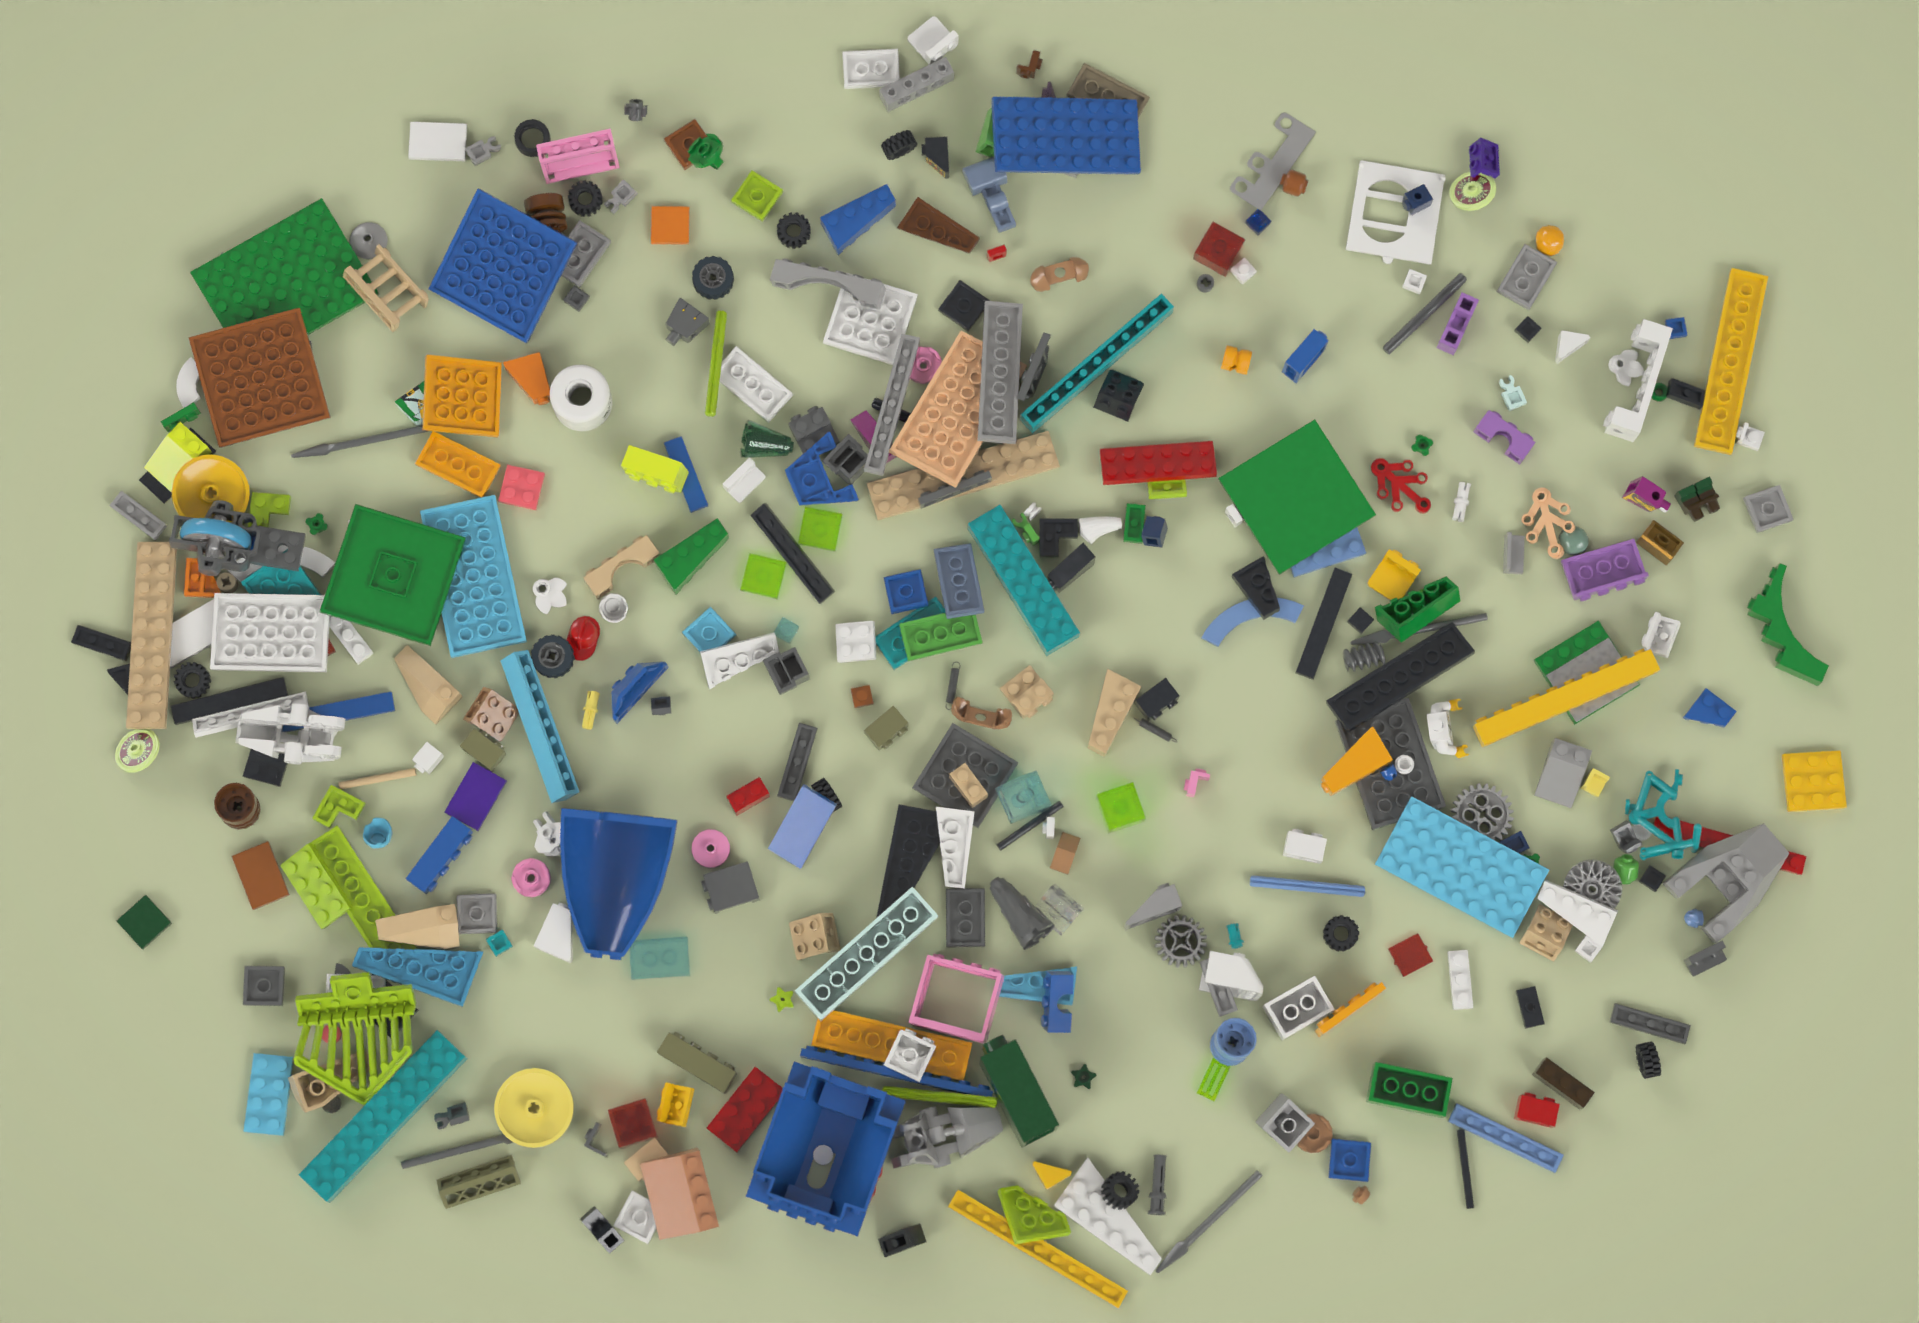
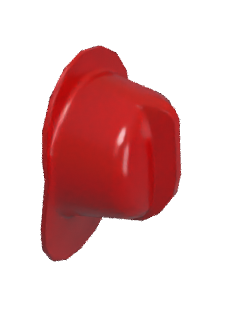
M590 616L577 618L569 629L567 641L572 646L575 660L577 661L590 658L597 646L600 626Z

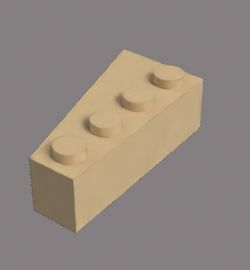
M1107 669L1088 749L1105 757L1142 686Z

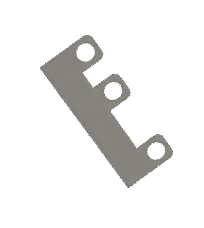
M1282 113L1275 122V127L1287 134L1288 137L1273 159L1270 160L1260 152H1254L1247 162L1249 168L1261 175L1256 183L1252 184L1245 178L1238 176L1230 186L1231 192L1259 210H1262L1279 186L1283 173H1288L1316 133L1287 113ZM1289 118L1292 126L1289 129L1282 128L1280 125L1281 119ZM1261 157L1264 160V166L1261 168L1254 167L1252 164L1253 159ZM1242 181L1246 183L1247 190L1243 193L1236 191L1235 185L1237 182Z

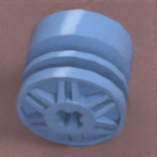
M1230 1018L1224 1021L1212 1035L1210 1051L1213 1057L1224 1065L1234 1066L1240 1064L1255 1048L1257 1042L1256 1032L1253 1026L1246 1020Z

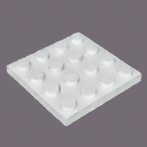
M884 284L886 291L880 310L861 306L854 296L841 288L823 344L893 365L901 334H906L918 294Z

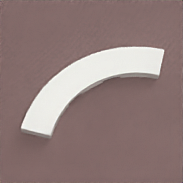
M282 545L278 548L277 551L279 553H282L283 551L288 549V547ZM304 547L300 565L324 578L335 566V562L316 550ZM240 558V559H239L238 561H236V562H237V563H242V562L245 561V559H244V558ZM250 564V567L244 572L227 571L242 582L263 566Z

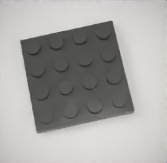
M952 723L912 789L944 808L974 811L973 826L979 828L1017 767L1018 762ZM964 763H966L988 793V797L973 808L970 807L949 778V774Z

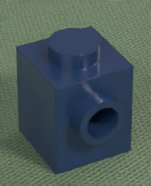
M1425 184L1406 192L1402 199L1404 209L1409 211L1411 216L1431 206L1433 198Z
M1159 516L1146 517L1141 535L1144 545L1163 547L1168 530L1165 518Z

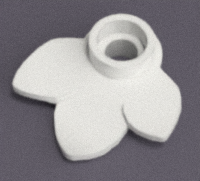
M1624 350L1620 355H1615L1609 360L1608 366L1610 371L1616 373L1618 382L1625 386H1630L1631 378L1639 377L1644 373L1642 365L1636 361L1638 352L1634 350Z
M553 578L549 581L545 579L537 580L533 585V592L537 596L535 601L537 608L542 613L548 614L551 606H566L567 601L562 590L566 587L567 583L559 578ZM545 586L546 591L540 592L539 588Z

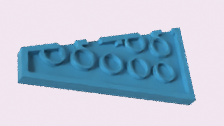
M359 947L352 967L370 972L373 975L401 985L412 984L414 990L463 1007L483 952Z

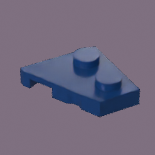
M1705 688L1683 718L1685 720H1695L1704 724L1725 727L1737 711Z

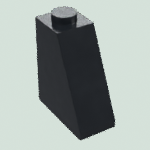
M1083 542L1047 575V580L1053 590H1056L1058 593L1063 591L1094 565L1096 556Z

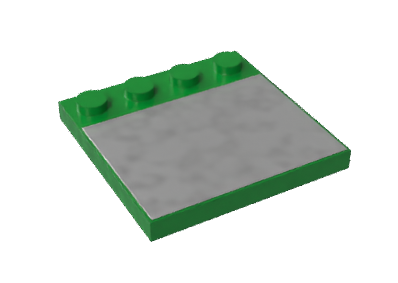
M1598 620L1533 661L1549 686L1560 688L1565 686L1564 682L1574 678L1575 681L1581 679V675L1586 672L1592 671V673L1600 671L1599 667L1609 663L1610 666L1616 664V660L1622 656ZM1638 681L1571 709L1567 711V714L1575 725L1637 688L1640 684Z

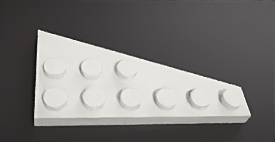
M1087 1158L1054 1207L1144 1272L1151 1275L1162 1258L1126 1209L1118 1210V1207L1113 1209V1204L1109 1206L1106 1204L1108 1200H1103L1105 1194L1101 1195L1103 1190L1101 1186L1105 1180L1089 1158Z

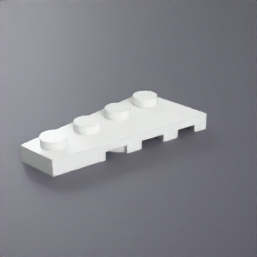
M775 633L700 651L708 688L711 689L737 673L747 670L750 666L758 664L778 653L779 648Z
M936 807L945 886L965 889L974 811Z
M1548 880L1544 881L1537 898L1603 947L1618 910Z

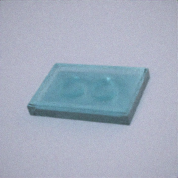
M688 937L635 940L630 947L631 980L690 976Z

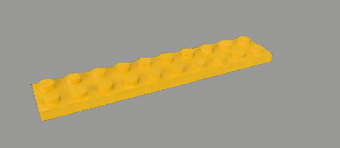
M1735 268L1730 269L1694 447L1731 455L1733 452L1768 276Z

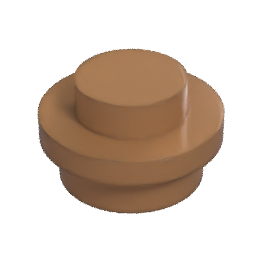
M1366 1186L1357 1187L1352 1194L1354 1196L1352 1200L1360 1205L1363 1204L1370 1196L1368 1188Z

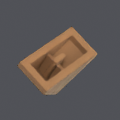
M1062 832L1050 869L1068 875L1081 838Z

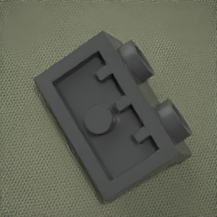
M1723 940L1684 959L1693 977L1727 960L1722 950L1726 948Z

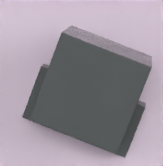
M848 434L828 454L823 463L836 475L838 474L847 484L851 485L864 473L868 454L862 450L863 446Z
M796 647L783 653L778 652L763 660L779 695L810 680L809 673Z

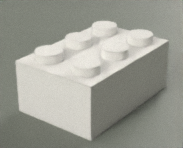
M1315 976L1262 1006L1281 1040L1288 1038L1335 1010Z

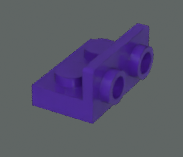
M1480 137L1469 147L1470 176L1476 177L1479 173L1496 179L1500 175L1498 144Z

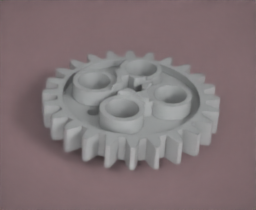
M1478 783L1476 789L1470 785V792L1463 789L1462 793L1464 796L1458 794L1456 797L1459 801L1453 802L1457 808L1451 809V812L1456 813L1452 818L1493 840L1495 838L1499 841L1502 840L1501 834H1508L1505 828L1510 829L1512 827L1508 822L1514 820L1513 817L1509 816L1514 810L1508 809L1512 802H1505L1508 796L1501 797L1502 790L1495 792L1496 786L1488 789L1487 783L1483 788ZM1477 797H1482L1485 800L1484 806L1476 803ZM1468 804H1472L1475 809L1469 807ZM1492 809L1499 810V818H1495L1492 816ZM1482 811H1484V812H1485V815H1484L1485 817H1483V818L1481 819V818L1479 817V816H1480V813H1481ZM1465 812H1471L1473 814L1472 821H1468L1465 819ZM1490 821L1495 822L1496 826H1493ZM1480 824H1486L1489 829L1487 833L1481 832L1479 828Z

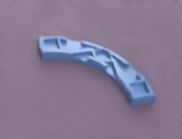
M1277 598L1280 611L1270 617L1296 623L1304 605L1291 600ZM1249 600L1243 601L1221 613L1208 626L1201 639L1218 647L1225 636L1236 626L1261 616Z

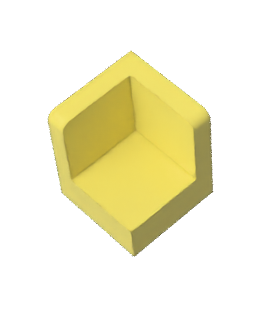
M1593 768L1589 771L1581 789L1598 798L1610 777Z

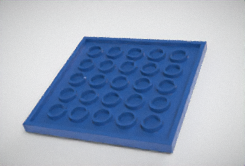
M478 188L433 278L429 290L519 340L528 343L578 242Z

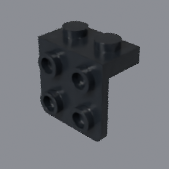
M1109 370L1093 408L1128 422L1144 383L1118 371Z

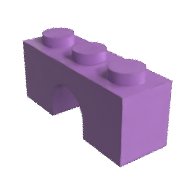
M1463 292L1461 293L1436 348L1454 356L1478 304V299Z
M1488 410L1475 428L1474 433L1488 443L1496 435L1505 436L1509 441V447L1504 454L1520 465L1536 442L1533 441L1529 434L1517 430V426L1513 423H1507L1501 419L1502 416L1499 413Z

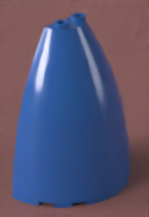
M561 808L560 846L563 884L576 932L585 953H591L590 957L602 958V955H610L612 960H621V957L625 956L640 934L662 890L673 850L678 820Z

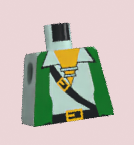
M424 381L394 401L397 407L416 426L423 424Z

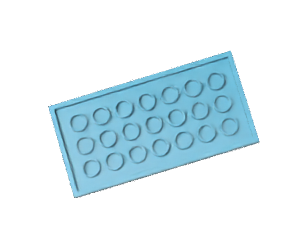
M491 495L421 510L420 514L423 525L466 537L442 611L451 658L527 642L496 496Z
M1412 796L1375 863L1380 868L1511 938L1514 937L1549 872V869Z

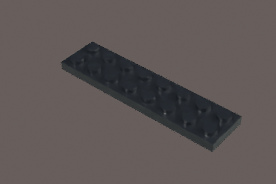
M1451 622L1326 700V704L1349 733L1474 655L1475 650L1455 624Z

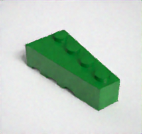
M717 518L654 559L656 567L675 595L681 591L683 586L692 579L711 556L729 539L728 532Z
M1447 576L1425 585L1419 591L1413 590L1408 592V595L1400 599L1394 598L1384 606L1381 604L1376 606L1377 621L1402 643L1459 603V587Z

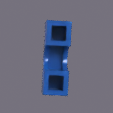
M1046 971V977L1043 978L1045 996L1042 997L1044 1015L1041 1016V1026L1048 1033H1071L1072 1013L1067 1009H1058L1057 1002L1061 996L1073 994L1074 975L1070 971Z

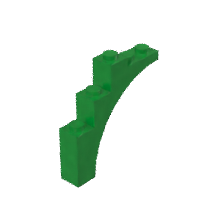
M1779 563L1776 567H1772L1768 575L1771 579L1769 584L1764 585L1761 592L1762 595L1758 594L1749 600L1747 615L1767 623L1761 631V635H1763L1761 641L1780 649L1775 657V661H1777L1775 668L1818 686L1822 683L1829 665L1818 660L1804 649L1794 637L1787 624L1781 596L1782 582L1787 566Z

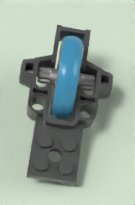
M216 500L212 503L204 518L175 515L169 543L171 548L197 552L198 571L208 576H217L221 569L244 572L250 567V564L299 571L306 534L257 526L256 519L252 514L236 512L231 503ZM246 523H253L251 527H244ZM251 536H256L254 548L250 550L252 545ZM282 545L288 547V551L285 553H279L277 550ZM239 558L245 559V561L242 563L236 562V560Z

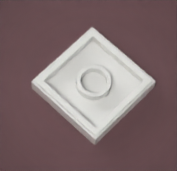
M631 1191L613 1226L646 1244H649L657 1229L650 1201L644 1196Z

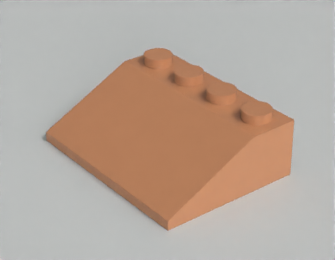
M698 1148L640 1163L659 1240L719 1227Z

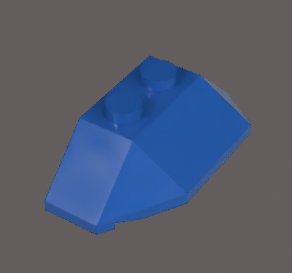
M666 662L637 663L635 666L632 665L625 672L626 676L622 681L619 679L612 686L611 695L612 715L616 724L621 721L669 668Z

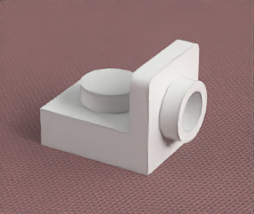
M1745 422L1742 427L1739 426L1737 429L1736 437L1738 439L1736 444L1758 451L1765 432L1749 427V423Z

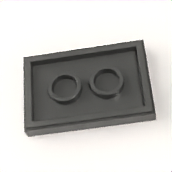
M985 888L946 889V947H985Z

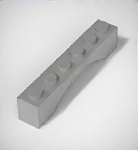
M785 258L775 260L770 277L773 286L788 290L812 283L831 284L849 292L858 300L861 306L880 310L886 291L884 284L878 279L872 278L867 280L860 275L854 274L850 276L839 270L832 272L821 266L814 268L803 262L796 264Z

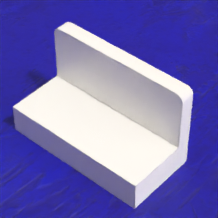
M749 457L723 483V488L738 503H741L766 476L755 466V462Z

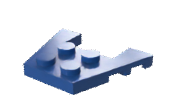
M831 432L826 433L784 470L799 506L855 502L859 500L853 484L837 491L833 490L819 458V455L836 447Z

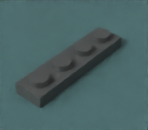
M978 471L973 474L974 477L968 479L963 477L956 488L945 484L940 486L935 492L927 491L922 493L921 497L918 498L920 508H925L992 482L990 471Z

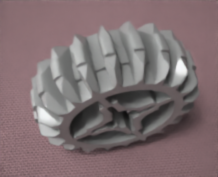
M1175 915V922L1169 917L1167 919L1169 925L1162 922L1161 926L1164 930L1157 929L1161 936H1155V940L1160 941V943L1155 944V948H1162L1157 954H1165L1162 958L1163 961L1170 958L1168 965L1171 966L1173 961H1176V967L1179 968L1180 962H1183L1185 968L1187 967L1188 960L1191 965H1194L1193 958L1198 961L1201 959L1197 953H1205L1200 947L1207 946V943L1201 942V940L1207 939V935H1200V933L1204 932V928L1197 929L1200 924L1199 922H1196L1195 925L1191 924L1193 922L1192 917L1186 922V915L1182 916V921H1179L1178 915ZM1184 926L1189 929L1184 933H1178L1172 928ZM1166 933L1173 940V945L1169 950L1165 944ZM1193 933L1197 940L1195 950L1188 941ZM1186 936L1184 941L1186 945L1180 944L1176 948H1174L1178 941L1176 940V938L1178 937L1179 939H1181L1182 937L1184 938ZM1182 949L1190 955L1179 957L1173 955V953Z

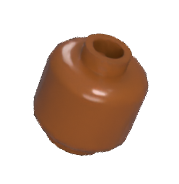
M1289 170L1287 174L1283 173L1280 184L1283 185L1282 190L1284 193L1298 197L1301 193H1305L1309 180L1306 179L1304 173Z

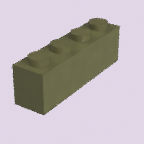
M669 1032L657 1053L725 1094L737 1075L734 1071L735 1067L727 1062L724 1064L718 1062L717 1059L719 1057L711 1052L703 1053L700 1051L702 1047L696 1043L691 1042V1044L683 1041L685 1037L681 1034Z

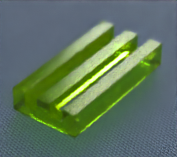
M1212 1058L1196 1094L1214 1102L1231 1066L1224 1065L1215 1058ZM1216 1063L1218 1064V1066L1215 1070V1073L1208 1085L1206 1092H1203L1202 1090L1204 1088V1085L1210 1075V1072L1214 1064ZM1221 1067H1224L1225 1070L1219 1080V1083L1213 1093V1096L1209 1095V1093L1213 1087V1084L1219 1074Z

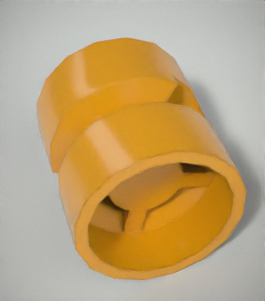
M1227 345L1221 369L1228 371L1235 369L1236 373L1247 375L1252 351L1245 349L1238 351L1237 347Z

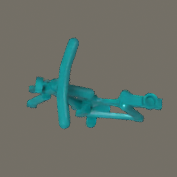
M1675 769L1672 787L1655 776L1652 771H1647L1637 803L1630 804V799H1626L1625 814L1629 815V821L1634 825L1640 824L1665 842L1664 844L1647 848L1642 847L1640 849L1641 860L1671 852L1672 858L1682 859L1685 848L1691 847V852L1696 853L1699 849L1702 826L1696 823L1692 839L1682 840L1679 818L1673 817L1671 819L1664 812L1665 803L1668 800H1676L1678 785L1682 786L1683 774H1679V769ZM1653 786L1662 795L1659 797L1656 807L1643 810L1650 787ZM1658 816L1666 827L1673 829L1674 839L1646 819Z

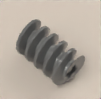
M1374 642L1373 646L1369 643L1366 644L1365 649L1362 645H1359L1358 651L1355 647H1352L1350 652L1348 649L1343 650V659L1347 672L1349 667L1355 672L1357 665L1361 670H1363V664L1370 668L1371 662L1378 666V660H1381L1383 665L1385 664L1383 648L1377 642Z

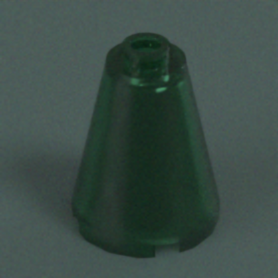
M747 420L741 440L744 449L740 448L741 458L788 456L793 451L794 442L791 441L789 436Z

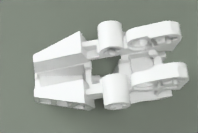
M292 704L290 714L284 713L285 711L277 705L244 712L238 721L235 743L277 759L279 753L285 754V763L302 764V762L334 761L341 758L342 747L333 746V740L337 732L345 728V718L322 716L309 710L307 705ZM283 725L304 726V729L300 730L298 735L281 732Z

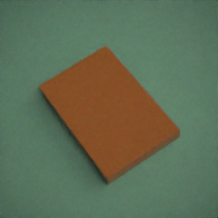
M268 841L232 856L253 910L290 895Z

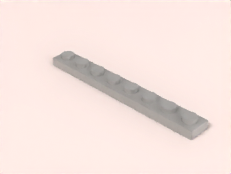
M901 334L864 472L881 476L884 474L889 450L920 344L919 337Z

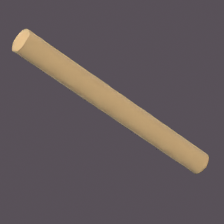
M412 768L339 782V788L341 790L417 776L416 769Z

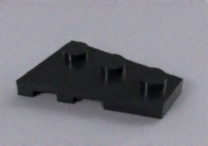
M1264 556L1232 574L1233 580L1263 620L1280 611Z

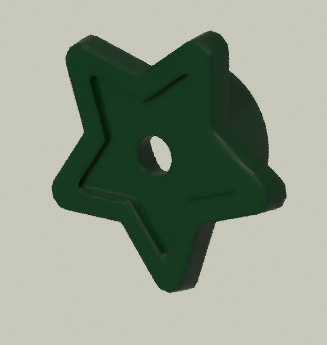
M1086 1064L1080 1070L1071 1071L1076 1078L1074 1087L1083 1085L1088 1089L1091 1088V1080L1096 1077V1073L1089 1072Z

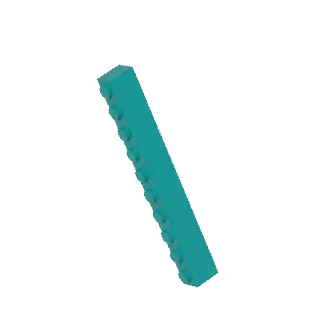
M1161 293L1020 414V421L1033 434L1173 313L1174 306Z

